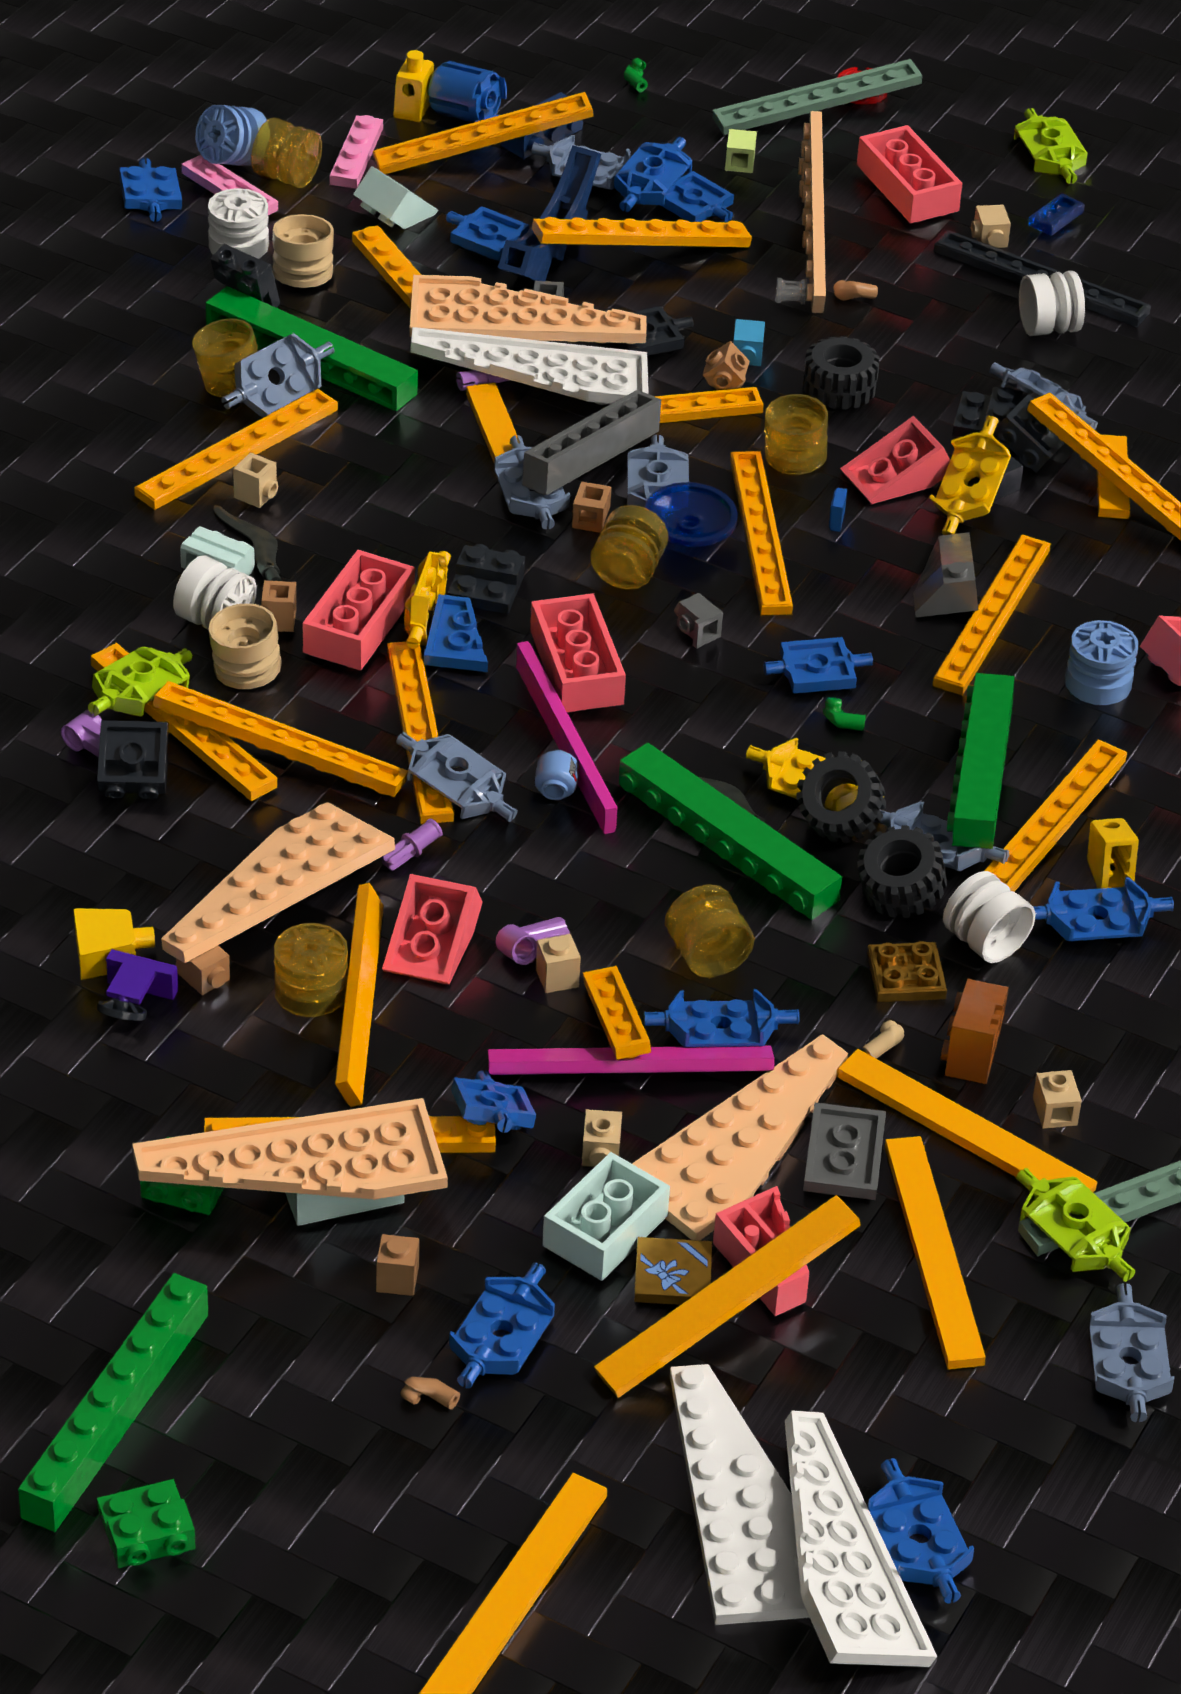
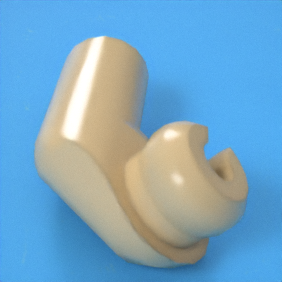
M889 1020L882 1024L880 1028L881 1034L863 1046L865 1053L877 1059L903 1040L904 1029L901 1025H897L895 1021Z

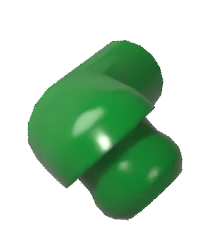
M634 58L632 64L627 66L624 78L635 90L643 92L648 86L647 81L642 78L646 64L641 59Z
M829 697L825 700L823 715L834 726L841 729L864 731L866 715L845 713L841 710L842 701L839 698Z

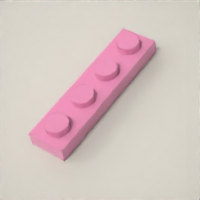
M356 115L331 171L330 185L358 188L373 153L372 151H374L383 130V119L374 118L369 115Z
M202 155L182 163V174L213 194L234 188L249 189L260 193L266 198L268 215L278 211V201L222 165L212 164L205 160Z

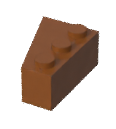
M967 979L964 991L957 992L954 1004L956 1015H951L947 1032L950 1040H944L941 1060L947 1061L945 1076L987 1084L1005 1013L1009 987Z

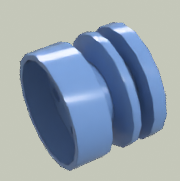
M213 105L207 108L199 117L195 140L202 157L212 164L254 166L260 163L268 152L271 131L263 113L255 108Z
M1096 620L1086 622L1077 627L1071 636L1069 660L1067 661L1065 674L1067 689L1079 700L1094 705H1110L1125 699L1132 688L1134 666L1138 653V639L1131 630L1111 621Z

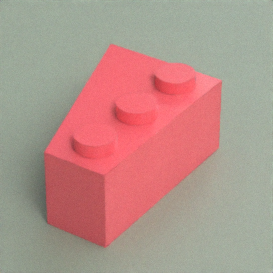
M778 1186L716 1213L713 1244L733 1267L790 1228V1219L787 1211L784 1212ZM807 1264L760 1297L761 1301L774 1316L806 1302L809 1281Z

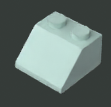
M373 166L370 167L353 194L362 200L360 204L362 208L373 215L376 211L381 213L378 219L390 227H393L396 223L406 229L434 216L438 211L435 207Z

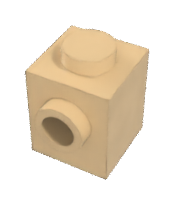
M1004 205L976 206L975 219L971 224L973 238L996 248L1008 247L1011 223Z
M250 452L233 468L234 498L260 508L275 496L278 490L276 462Z
M571 934L537 940L536 971L545 993L579 987L581 957Z
M1072 1070L1037 1073L1033 1100L1042 1128L1077 1126L1082 1100Z
M586 1109L582 1166L595 1167L610 1152L619 1156L622 1112Z

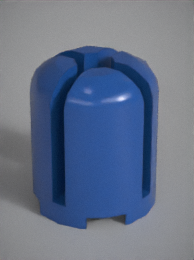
M448 61L441 64L432 73L428 85L429 103L437 114L472 123L499 116L497 111L500 107L501 99L507 98L505 78L499 77L493 71Z

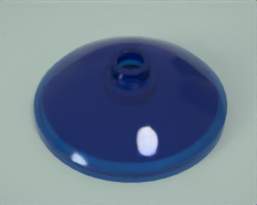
M681 482L666 485L652 493L645 505V520L650 529L662 539L679 546L705 547L713 545L727 538L734 531L737 524L738 512L734 502L722 491L705 484Z

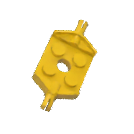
M994 416L986 417L982 431L979 433H972L951 441L954 452L936 498L930 495L933 504L947 515V521L942 530L943 535L955 534L959 523H964V520L987 515L990 512L1011 457L1007 447L993 436L999 422ZM980 477L978 483L971 487L967 486L972 478Z
M440 551L439 553L428 552L427 556L418 566V580L416 584L412 585L410 596L405 602L404 629L409 635L406 644L410 648L416 649L419 645H427L428 611H433L439 594L445 595L447 566L451 559V555L447 551Z
M798 738L789 740L773 748L772 751H765L750 745L746 752V759L763 763V769L766 770L768 789L796 798L797 792H801L797 784L799 779L805 780L806 777L802 773L805 768L812 769L814 767L812 761L816 758H819L820 761L826 758L797 749ZM841 784L833 788L826 797L825 809L840 811L851 805L857 797L858 786Z

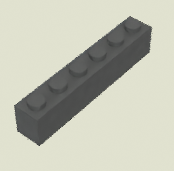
M636 390L525 451L522 485L535 490L538 494L548 495L659 432L661 399Z

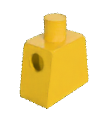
M409 51L405 62L397 74L394 118L420 122L430 105L428 85L434 72V63L429 60H423V53L421 51Z
M1122 818L1094 820L1090 823L1087 859L1097 889L1124 887L1125 877H1129L1135 882L1139 839ZM1110 864L1115 867L1114 871L1111 870Z
M74 909L75 936L81 980L107 975L106 958L111 949L136 955L135 949L155 947L153 926L133 928L131 912L127 909Z

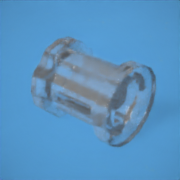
M777 278L776 303L798 301L800 305H805L806 279L802 278L801 281H784L782 278Z

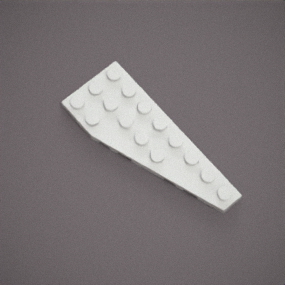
M412 327L411 353L584 401L595 402L599 405L612 404L636 390L648 394L647 352Z
M705 1364L671 1367L670 1381L715 1625L810 1618L801 1599L792 1494L710 1366Z
M791 1411L785 1420L801 1599L829 1662L837 1664L930 1667L937 1658L935 1650L824 1413Z

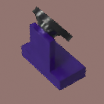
M111 949L106 958L108 983H110L106 993L112 999L99 1001L97 1010L115 1018L135 1021L145 1020L147 1010L134 1005V1003L140 1005L146 993L173 1000L178 992L177 966Z

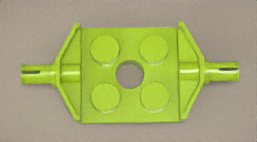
M1031 108V111L1027 109L1024 112L1027 120L1015 126L1014 140L1020 137L1035 160L1034 171L1063 175L1068 184L1070 182L1072 184L1075 183L1077 175L1074 171L1086 165L1087 152L1065 119L1056 116H1038L1033 108Z
M140 647L94 673L92 689L99 699L88 704L89 712L97 716L106 709H112L118 712L143 716L145 704L152 701L155 694L168 681L178 685L182 684L188 688L190 675L183 664L192 660L191 651H187L184 648L174 655L170 652L165 653L153 648Z
M1024 1168V1171L1021 1170L1017 1174L1016 1180L1030 1191L1022 1207L1020 1221L1025 1220L1026 1216L1030 1218L1072 1258L1071 1270L1073 1272L1109 1268L1119 1275L1124 1282L1134 1276L1135 1269L1121 1258L1128 1242L1131 1228L1077 1177L1051 1180L1043 1178L1038 1180L1028 1168ZM1069 1213L1082 1214L1085 1218L1076 1219L1071 1217Z

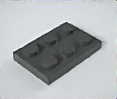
M815 1102L803 1191L876 1200L886 1111Z

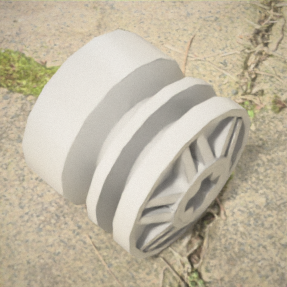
M241 188L227 189L216 193L208 203V223L210 225L208 238L211 253L214 255L223 244H227L258 259L267 252L269 246V229L267 227L268 203L266 198L258 192Z
M1066 271L1063 274L1055 272L1051 275L1050 279L1044 273L1026 275L1022 278L1019 289V309L1026 334L1029 336L1048 335L1052 333L1053 328L1058 333H1064L1067 330L1069 332L1081 330L1085 317V299L1081 280L1075 271Z
M199 556L190 562L183 571L174 593L173 608L176 615L194 624H202L204 628L209 630L210 620L222 609L240 603L254 604L257 586L254 578L241 573L234 568L228 569L223 563L208 556Z
M983 871L972 875L958 886L944 909L943 922L949 931L956 934L960 940L968 943L969 947L981 958L989 963H995L1011 956L1021 947L1034 926L1036 913L1030 903L1019 894L1010 891L1009 886L1001 882L996 875L989 871Z

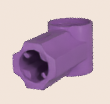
M85 710L61 728V736L64 742L74 751H80L84 748L99 757L102 719L99 715L94 716V713L91 714L89 710Z
M561 917L523 927H518L514 924L507 925L498 932L496 946L501 953L516 963L527 965L536 958L537 940L570 934V931L566 926L565 920Z

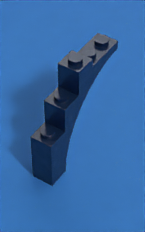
M572 145L558 186L540 219H545L546 217L557 219L578 217L586 220L588 210L585 208L601 158L599 152ZM531 229L519 239L505 241L498 268L534 282L535 280L546 281L552 258L563 261L568 244H541Z

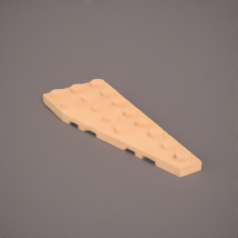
M811 111L809 123H804L803 140L801 141V157L804 158H799L798 173L801 175L799 197H802V203H804L802 225H805V231H803L802 246L805 248V254L808 255L806 278H809L810 283L807 284L806 301H811L812 313H823L826 285L822 112Z
M413 275L410 337L412 335V327L539 341L646 343V316L613 308L607 312L594 309V304L583 302L582 306L568 303V298L529 289L519 292L508 290L507 284L496 282L495 286L481 283V278L472 276Z
M328 802L321 804L312 811L294 818L289 823L277 828L161 938L163 950L186 963L395 850L394 838Z
M820 1035L776 1065L774 1070L767 1071L632 1163L670 1186L668 1216L665 1219L691 1240L700 1241L714 1231L715 1215L717 1212L753 1197L760 1185L763 1186L769 1177V1171L775 1162L780 1161L804 1126L806 1117L810 1112L813 1113L815 1102L818 1103L826 1089L829 1090L837 1078L838 1068L847 1060L848 1053L825 1035Z
M423 1098L132 1144L139 1181L374 1200L443 1189L448 1186V1177Z

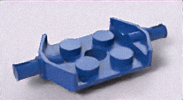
M677 137L672 144L643 143L614 177V188L625 197L619 205L622 211L629 212L635 204L664 205L665 196L686 170L688 173L692 172L691 158L681 151L686 146V140L683 137L681 140V137Z
M1125 877L1124 887L1060 891V882H1056L1048 899V904L1033 906L1036 913L1035 920L1045 919L1046 924H1050L1065 940L1078 941L1143 936L1149 917H1153L1154 912L1173 911L1174 902L1172 897H1149L1148 893L1131 878ZM1093 915L1101 916L1104 919L1098 920Z
M753 989V1001L735 999L731 1001L697 1000L684 1002V990H680L668 1006V1010H665V1012H644L643 1019L644 1027L665 1026V1031H669L683 1047L764 1046L772 1032L778 1030V1024L799 1025V1010H778L757 989Z
M533 1263L525 1277L522 1278L487 1277L485 1279L484 1292L456 1334L452 1331L449 1334V1347L466 1364V1367L457 1378L458 1383L462 1387L466 1383V1388H471L477 1376H484L485 1373L514 1375L518 1373L554 1317L555 1303L537 1285L546 1273L543 1265L540 1264L538 1267V1263ZM497 1330H506L511 1334L505 1335L503 1337L495 1336L493 1332Z
M891 1458L889 1462V1459L881 1464V1468L889 1483L869 1499L868 1509L901 1580L932 1584L933 1587H939L944 1601L951 1603L952 1599L954 1603L959 1600L961 1594L953 1581V1577L972 1562L974 1547L972 1545L969 1546V1549L967 1548L942 1496L943 1483L910 1476L905 1477L897 1464V1460ZM913 1534H921L927 1537L929 1541L918 1543L909 1537Z

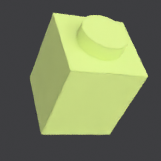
M729 129L725 171L753 173L757 131Z

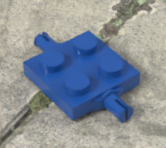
M144 158L140 159V167H119V181L125 209L149 211L150 220L153 222L155 217L156 222L161 220V210L181 209L182 197L176 168L165 166L151 168V161L146 158V164Z
M692 171L679 178L666 194L665 204L661 206L689 222H702L711 216H716L728 223L733 217V212L725 208L733 204L734 194Z
M483 206L469 215L463 216L450 211L446 216L448 223L458 226L451 232V243L497 261L501 258L506 240L514 241L523 237L529 231V224Z
M843 637L789 641L780 643L782 661H764L763 668L765 675L783 673L788 678L793 693H808L856 688L857 677L854 667L872 666L873 658L871 653L852 654L846 648Z
M483 1070L479 1071L475 1079L472 1080L454 1077L451 1092L463 1119L476 1125H485L487 1122L495 1123L500 1132L504 1130V1133L511 1129L519 1130L521 1127H534L536 1113L523 1087L494 1082L489 1072L485 1071L484 1074Z

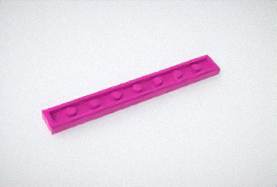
M528 641L517 643L516 668L559 750L566 751L577 759L579 763L577 784L604 834L615 832L617 823L616 803L531 644Z
M771 1046L651 1047V1053L642 1054L635 1058L616 1060L612 1048L488 1049L489 1074L772 1071L774 1070V1055Z

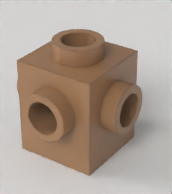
M731 341L712 351L707 356L703 376L711 387H714L716 390L738 389L744 384L750 361Z

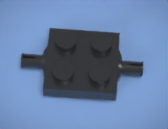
M662 306L631 312L646 316V343L606 342L598 343V345L603 347L616 344L623 350L647 352V356L682 349L684 338L679 330L693 328V319L691 316L679 319L672 318L666 314Z

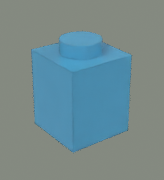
M736 319L733 344L750 361L749 365L761 366L765 322Z

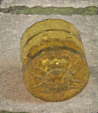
M275 117L268 119L261 126L253 143L251 153L253 171L258 175L273 180L279 178L281 182L297 188L305 187L312 180L320 163L322 154L321 136L314 130H307L302 126L295 127L290 122Z
M222 319L212 322L201 328L192 341L206 391L218 397H225L236 389L235 363L258 352L252 326L246 321L239 319Z
M801 394L781 396L769 404L765 411V458L770 466L786 474L800 475L813 472L824 464L827 459L828 411L825 405L814 397Z
M621 506L612 511L591 551V563L595 572L603 581L614 587L626 590L637 589L647 584L653 576L659 559L668 544V531L665 523L657 514L640 506Z
M708 884L695 887L677 898L666 913L665 925L668 933L673 938L675 945L680 949L690 970L698 976L712 978L727 974L740 966L753 950L755 938L743 915L739 913L737 905L733 902L729 892L721 886Z
M318 923L299 924L288 928L280 934L274 945L275 997L279 1004L292 1014L305 1017L323 1016L334 1012L345 1001L348 968L347 941L337 930Z

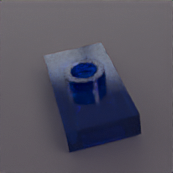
M1062 193L1029 217L1028 225L1052 236L1084 212L1085 204Z

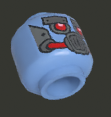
M563 750L549 751L543 754L537 762L535 773V786L537 790L551 800H561L572 795L577 788L579 777V763L577 759Z

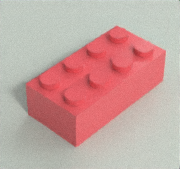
M908 125L859 137L857 166L909 223L921 222L922 220L945 216L959 211L962 182Z
M357 550L304 620L303 653L361 671L404 612L405 602L410 596L412 585L415 584V567Z
M594 593L532 601L530 631L546 674L566 712L624 705L626 674Z

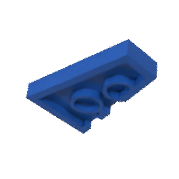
M438 595L424 653V665L488 672V661L483 652V643L481 636L478 634L477 621L470 598Z

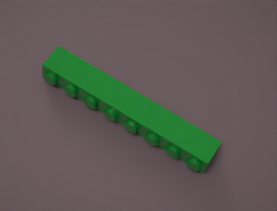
M226 286L206 302V327L258 350L293 333L315 349L326 342H330L333 346L323 351L325 352L334 347L335 352L321 359V378L396 412L417 395L418 370Z
M976 673L974 685H968L964 720L962 721L961 738L959 740L956 760V772L953 780V793H951L950 812H948L947 832H953L952 846L993 849L1013 705L1015 676Z
M650 743L644 744L620 760L618 785L640 799L649 808L654 809L670 820L672 824L690 834L696 841L717 853L722 859L737 867L746 876L751 877L767 888L769 892L777 895L796 911L813 920L839 902L842 883L841 875Z
M176 1273L172 1274L18 1488L20 1516L22 1519L53 1532L57 1531L208 1317L207 1285Z

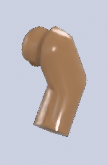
M840 280L834 284L833 288L835 296L843 301L858 297L875 299L878 294V287L876 285L855 281L846 282Z
M411 1376L404 1381L405 1386L400 1391L401 1397L413 1404H417L420 1401L421 1395L424 1394L448 1409L454 1408L460 1398L458 1391L434 1378Z

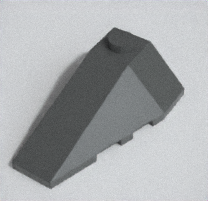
M969 532L938 536L913 593L916 617L978 610Z

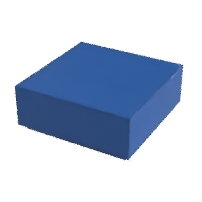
M837 488L834 491L829 518V528L831 531H841L845 514L847 489Z

